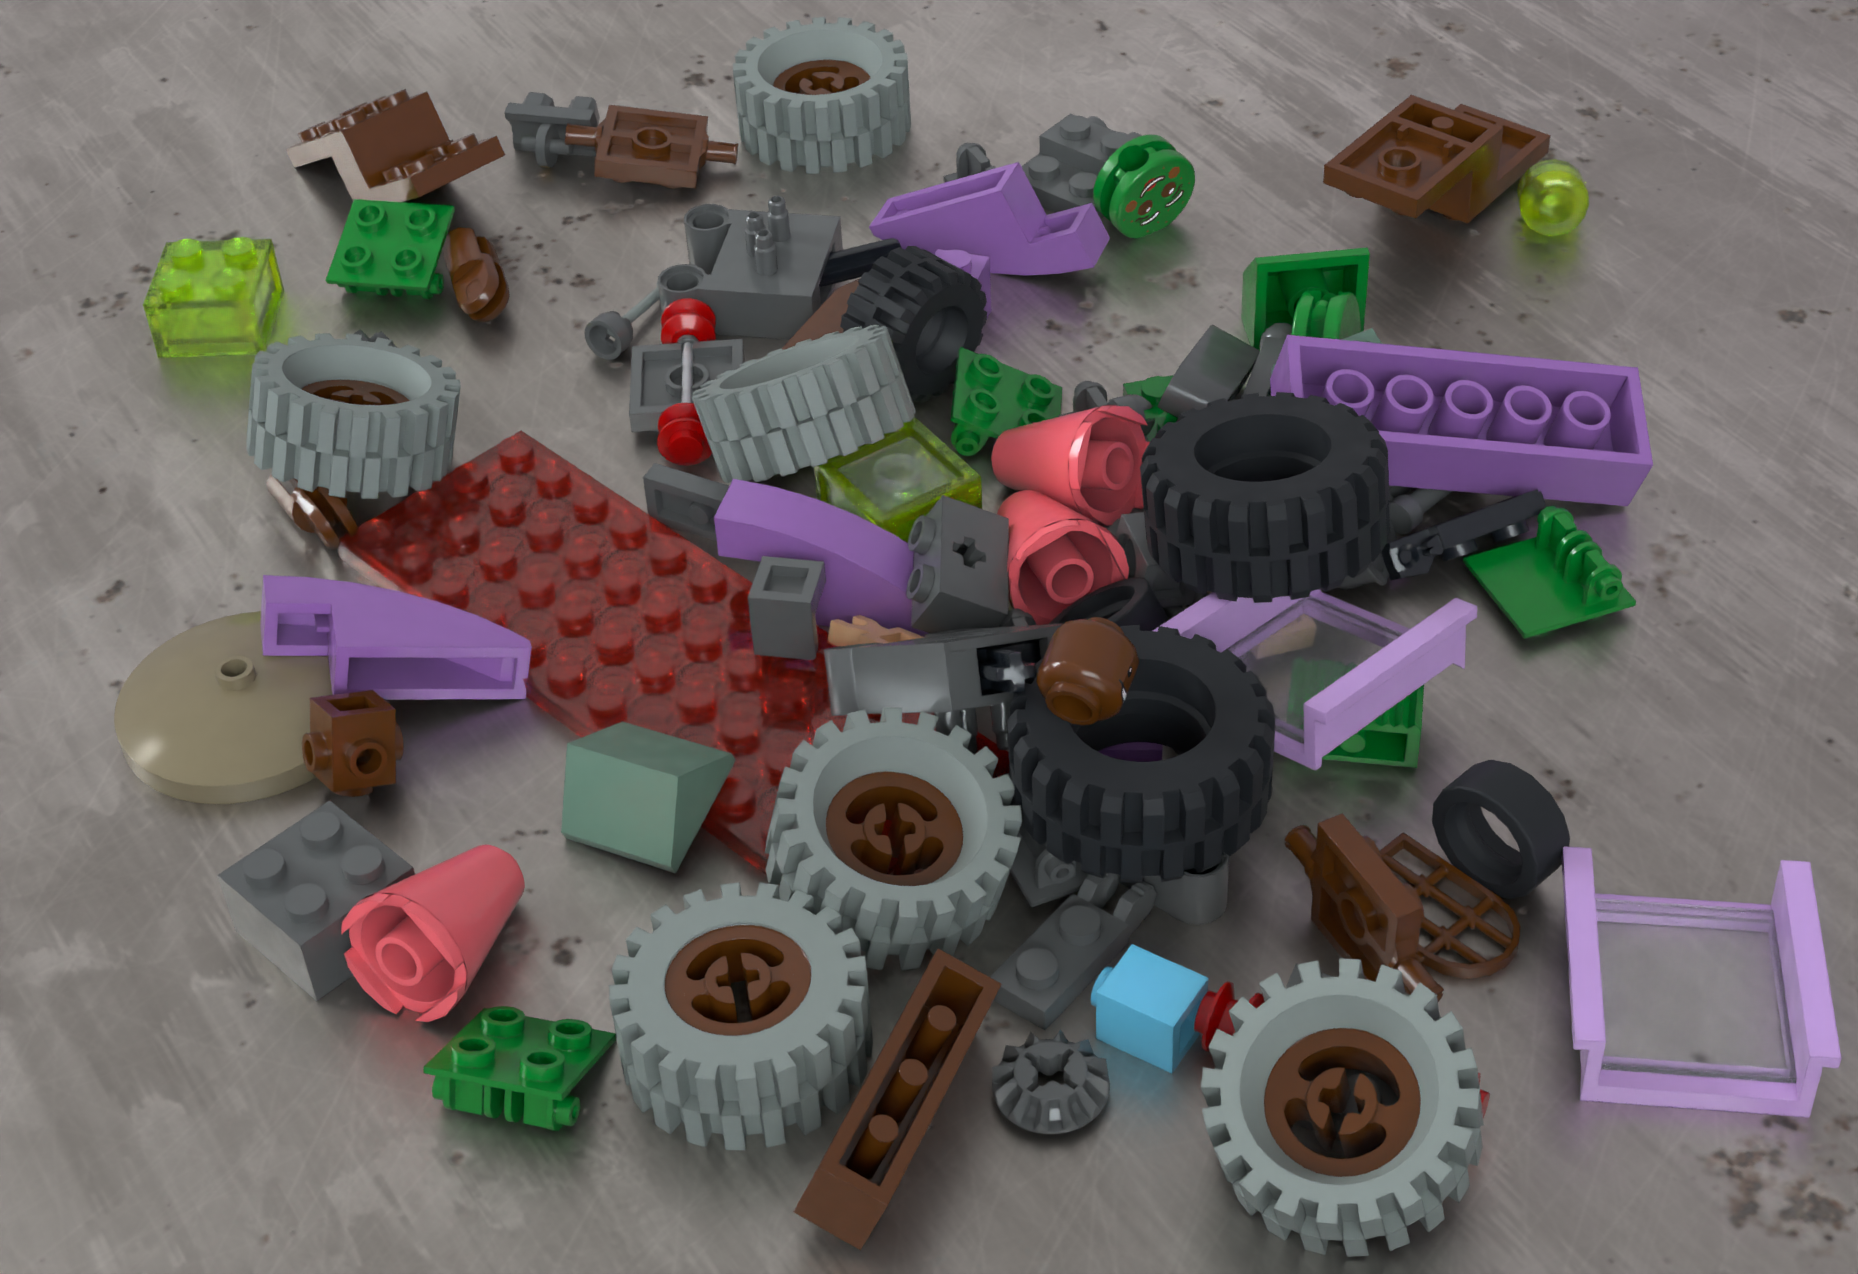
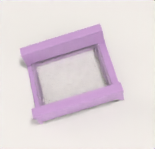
M1321 589L1310 591L1309 597L1291 600L1289 596L1272 598L1273 602L1254 603L1253 598L1238 597L1237 601L1219 599L1216 593L1212 592L1160 626L1178 629L1180 636L1190 639L1195 634L1212 640L1216 645V651L1222 653L1228 649L1246 664V672L1251 670L1259 678L1267 690V699L1273 704L1276 719L1274 752L1316 771L1322 766L1323 756L1451 664L1465 669L1466 625L1477 618V606L1455 597L1410 629L1321 592Z
M1564 846L1561 860L1573 1049L1580 1050V1101L1810 1118L1823 1067L1839 1068L1841 1062L1811 863L1781 860L1771 905L1595 893L1592 848Z

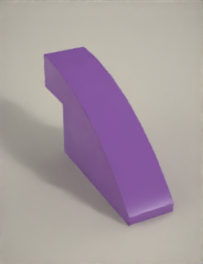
M1019 162L889 198L869 226L875 237L881 240L896 238L904 250L907 246H917L932 254H935L937 249L963 250L969 254L990 257V273L1025 276L1062 274L1094 268L1110 239L1092 203L1046 215Z
M738 479L732 480L714 516L718 556L758 562L761 561L762 556L824 561L826 583L815 613L816 625L830 627L831 620L836 619L852 624L853 616L862 615L876 621L880 626L887 629L900 627L925 637V634H928L911 627L912 600L907 598L906 589L909 577L913 571L914 552L909 550L908 543L853 513L818 499L774 486Z
M263 575L260 624L263 656H328L333 695L373 690L384 700L526 699L531 643L530 640L507 628L441 602L396 590L312 577Z

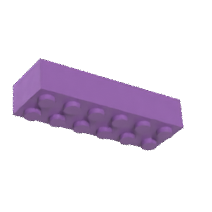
M1287 335L1270 378L1271 396H1276V392L1294 393L1295 397L1308 398L1310 395L1326 398L1329 404L1334 406L1339 403L1345 404L1353 408L1358 416L1364 415L1376 427L1386 442L1390 486L1517 496L1538 489V492H1542L1543 498L1549 500L1629 506L1653 466L1637 367Z

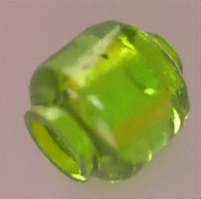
M1558 159L1543 160L1529 167L1520 178L1517 188L1518 206L1523 220L1528 227L1543 235H1563L1577 228L1585 218L1590 204L1586 182L1580 171L1569 162Z

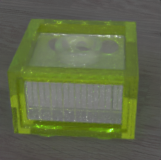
M235 237L219 241L181 239L176 242H166L143 303L158 358L256 355L259 351L266 352L284 295V287L272 239Z
M915 417L911 421L903 423L904 426L896 432L885 433V438L873 444L861 445L856 452L846 456L838 455L827 459V463L814 467L817 499L853 513L896 535L906 543H908L909 535L916 519L920 515L927 516L942 495L982 509L981 476Z

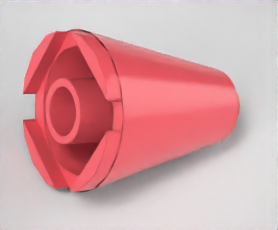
M1104 405L1008 429L998 437L994 444L991 455L993 472L997 480L1006 487L1018 492L1023 490L1038 491L1102 526H1110L1117 519H1120L1122 514H1130L1133 508L1143 509L1144 507L1140 467L1142 465V456L1150 442H1146L1140 425H1147L1142 415L1129 406Z
M1023 490L1012 494L998 509L997 515L1009 518L1008 599L1013 609H1021L1034 618L1036 625L1049 624L1064 609L1080 598L1101 587L1128 579L1129 566L1124 548L1107 528L1034 490Z
M479 845L360 900L351 908L343 920L341 934L349 929L352 947L344 953L348 968L362 989L384 1009L394 1014L406 1008L422 1013L416 1020L422 1022H430L446 1016L464 997L523 895L525 882L517 861L509 853L498 847Z

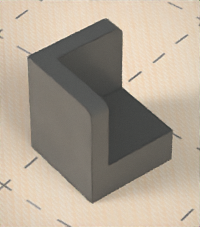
M762 556L748 595L754 655L804 660L815 659L818 651L815 613L826 583L824 561Z

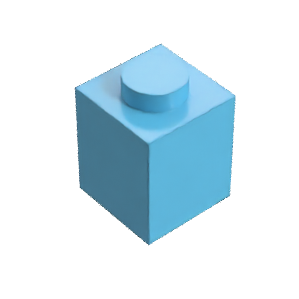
M1132 944L1115 967L1107 966L1102 970L1092 989L1091 1005L1096 1007V1039L1172 1074L1200 1035V1033L1195 1032L1194 1023L1199 1005L1204 995L1208 992L1209 978Z

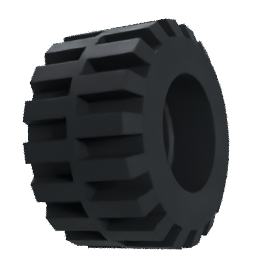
M907 246L905 250L900 247L891 250L887 258L881 256L873 263L872 269L868 273L864 272L858 280V287L854 293L851 292L846 303L848 308L846 313L842 315L840 327L845 332L850 328L860 326L863 329L870 325L886 326L912 402L914 400L918 403L927 402L932 395L938 397L944 393L950 383L954 385L958 349L963 347L975 352L977 346L980 345L983 333H981L982 328L987 320V311L983 310L987 303L986 294L981 291L982 285L978 279L924 249H920L917 246Z

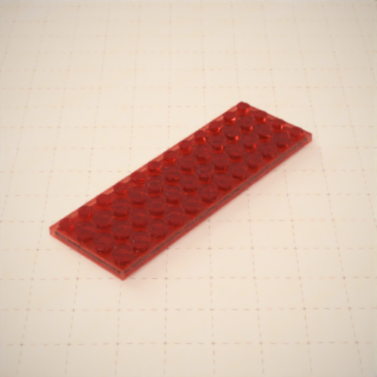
M519 431L511 437L502 440L499 444L469 462L458 466L455 470L443 476L440 481L433 482L430 489L415 492L373 519L364 522L359 526L357 534L351 537L347 533L339 538L340 543L337 549L340 559L376 586L438 601L487 619L530 640L532 648L528 678L523 679L526 697L581 738L623 721L732 753L736 761L701 827L767 875L766 865L769 854L765 853L766 841L785 766L790 768L793 752L803 740L813 745L816 729L832 720L840 732L844 730L847 715H831L824 649L840 646H835L827 641L828 632L816 625L818 651L813 660L754 655L748 595L753 584L752 582L523 431ZM902 713V722L917 725L920 713ZM867 714L870 723L880 722L882 714ZM978 732L976 736L977 752L987 746L998 758L992 778L994 779L1009 773V752L1007 750H999L996 743ZM885 820L881 835L888 836L892 820ZM891 858L887 871L888 875L894 871L898 858Z

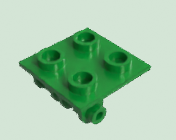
M354 199L328 271L326 283L337 284L338 287H343L347 293L352 294L357 293V291L376 292L379 296H386L390 290L392 296L401 297L404 290H406L407 295L422 296L424 299H431L434 294H442L444 277L442 273H435L455 212V207L450 205Z
M963 347L958 349L950 421L955 423L951 433V443L961 455H975L984 447L990 436L998 439L1008 429L1056 418L1058 415H1061V386L1051 383L1041 375L1028 374L1000 363L990 355L978 354Z
M1548 506L1539 513L1537 517L1539 524L1537 537L1463 559L1466 567L1524 639L1636 605V600L1621 582V571L1617 566L1606 561L1602 556V549L1597 543L1593 542L1592 537L1586 531L1577 530L1572 514L1565 508Z
M509 1006L483 1008L424 1066L423 1073L435 1076L432 1095L434 1099L443 1100V1105L446 1109L478 1115L485 1114L486 1117L496 1119L504 1108L505 1119L509 1122L517 1123L523 1115V1124L558 1131L563 1125L571 1127L575 1125L580 1112L579 1097L570 1096V1091L616 1041V1033L592 1029L590 1024L577 1019L550 1021L525 1016L524 1012L520 1009Z

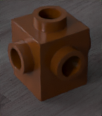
M373 690L310 698V733H305L302 739V753L307 770L312 772L333 793L335 792L338 795L347 797L368 795L373 792V787L396 784V761L402 759L404 752L402 732L396 722V709Z

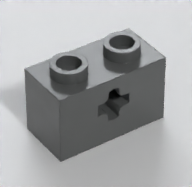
M942 495L927 516L920 515L916 519L908 539V548L914 552L913 571L909 577L906 589L907 598L912 600L911 627L927 633L967 628L998 627L1008 616L1007 562L1009 518Z

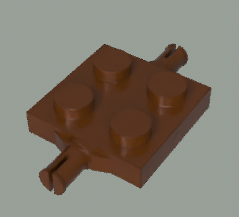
M609 105L606 118L597 127L572 125L571 123H567L565 145L595 147L594 177L609 178L620 183L635 181L660 184L671 189L682 187L696 189L699 170L705 165L706 161L736 165L738 157V143L709 141L707 134L708 116Z
M1343 813L1319 822L1317 838L1307 825L1293 828L1286 835V843L1284 844L1304 866L1305 874L1310 880L1312 891L1311 920L1343 959L1361 960L1366 980L1376 982L1381 964L1401 971L1405 993L1411 995L1418 984L1422 983L1437 995L1439 1002L1443 997L1442 991L1444 989L1421 964V957L1418 955L1420 928L1424 920V909L1415 889L1406 882L1401 883L1384 863L1374 841L1368 836H1361Z

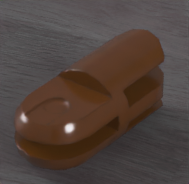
M458 227L448 233L443 245V256L458 306L471 319L477 322L491 321L505 309L510 297L509 285L502 265L499 262L494 245L488 239L481 236L476 237L474 230L470 228Z
M272 474L266 481L269 493L301 530L315 533L329 550L342 548L340 540L332 529L336 524L351 541L358 536L359 527L347 509L348 500L346 493L345 498L329 496V489L319 486L313 492L297 488L298 480L293 478L289 480L294 488L290 495L278 479L272 477Z

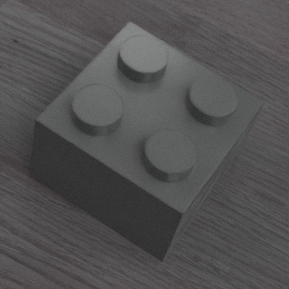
M329 800L217 876L235 931L313 999L318 1001L353 976L344 956V953L352 947L349 929L341 934L342 922L351 908L366 896L413 876L415 872L409 863Z

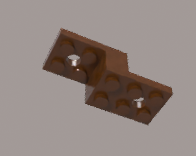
M406 89L387 97H380L369 103H362L340 113V116L307 128L297 133L301 142L286 149L294 168L332 157L353 201L354 199L403 202L418 198L505 156L497 136L478 141L475 134L472 133L455 141L453 139L450 140L428 92L409 97Z
M1410 95L1324 165L1323 184L1342 190L1349 196L1363 198L1389 208L1399 215L1410 216L1416 219L1425 210L1430 209L1443 214L1448 219L1468 224L1548 154L1550 135L1464 104H1460L1453 110Z

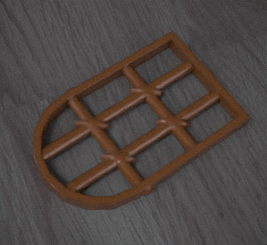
M1404 832L1380 850L1384 863L1389 869L1413 884V888L1419 897L1421 895L1425 898L1430 896L1461 917L1449 928H1446L1444 925L1439 927L1424 917L1421 928L1434 936L1435 939L1425 947L1420 944L1418 945V955L1421 957L1422 964L1443 975L1465 979L1490 976L1508 966L1518 952L1521 929L1516 914L1509 905L1493 891L1488 890ZM1405 849L1433 868L1434 871L1427 877L1424 874L1419 876L1392 857L1400 850ZM1446 877L1481 902L1473 908L1469 905L1464 907L1434 885ZM1492 908L1507 922L1512 939L1480 918V916ZM1468 926L1471 930L1477 928L1506 948L1503 954L1488 961L1455 937ZM1442 947L1446 950L1451 948L1472 964L1447 961L1435 955V953Z

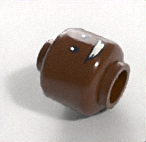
M1100 617L1068 621L1054 632L1039 667L1036 682L1042 696L1046 699L1047 707L1054 715L1072 724L1091 725L1096 721L1111 718L1122 709L1139 665V657L1133 643L1124 635L1123 630L1116 623Z

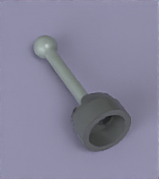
M658 281L657 288L624 316L621 317L618 312L609 311L599 314L587 324L584 332L585 340L589 348L597 356L612 360L629 347L633 340V327L631 323L660 299ZM612 336L613 338H615V341L611 340L609 337Z

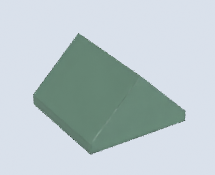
M623 721L567 743L561 833L567 839L676 873L736 759L732 753Z

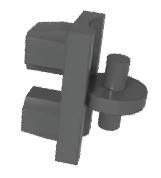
M529 92L522 104L508 103L504 114L512 127L514 149L535 152L536 161L540 167H554L559 154L596 157L595 147L565 145L567 123L597 127L599 125L600 116L596 100L593 97L576 96L575 99L571 100L569 108L555 107L553 98L549 97L546 93Z

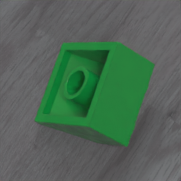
M1368 247L1254 258L1243 272L1241 318L1249 344L1260 350V339L1267 328L1275 323H1288L1292 325L1298 300L1303 292L1307 290L1323 291L1324 294L1333 293L1338 296V291L1353 293L1359 306L1360 332L1364 331L1370 259Z

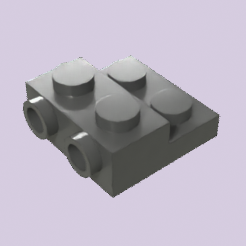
M1069 114L1039 136L1040 153L1021 167L1043 208L1056 213L1092 203L1100 219H1102L1104 216L1097 210L1093 200L1096 178L1105 162L1118 148L1142 135L1136 132L1126 134L1107 128L1100 118L1095 116L1085 118Z

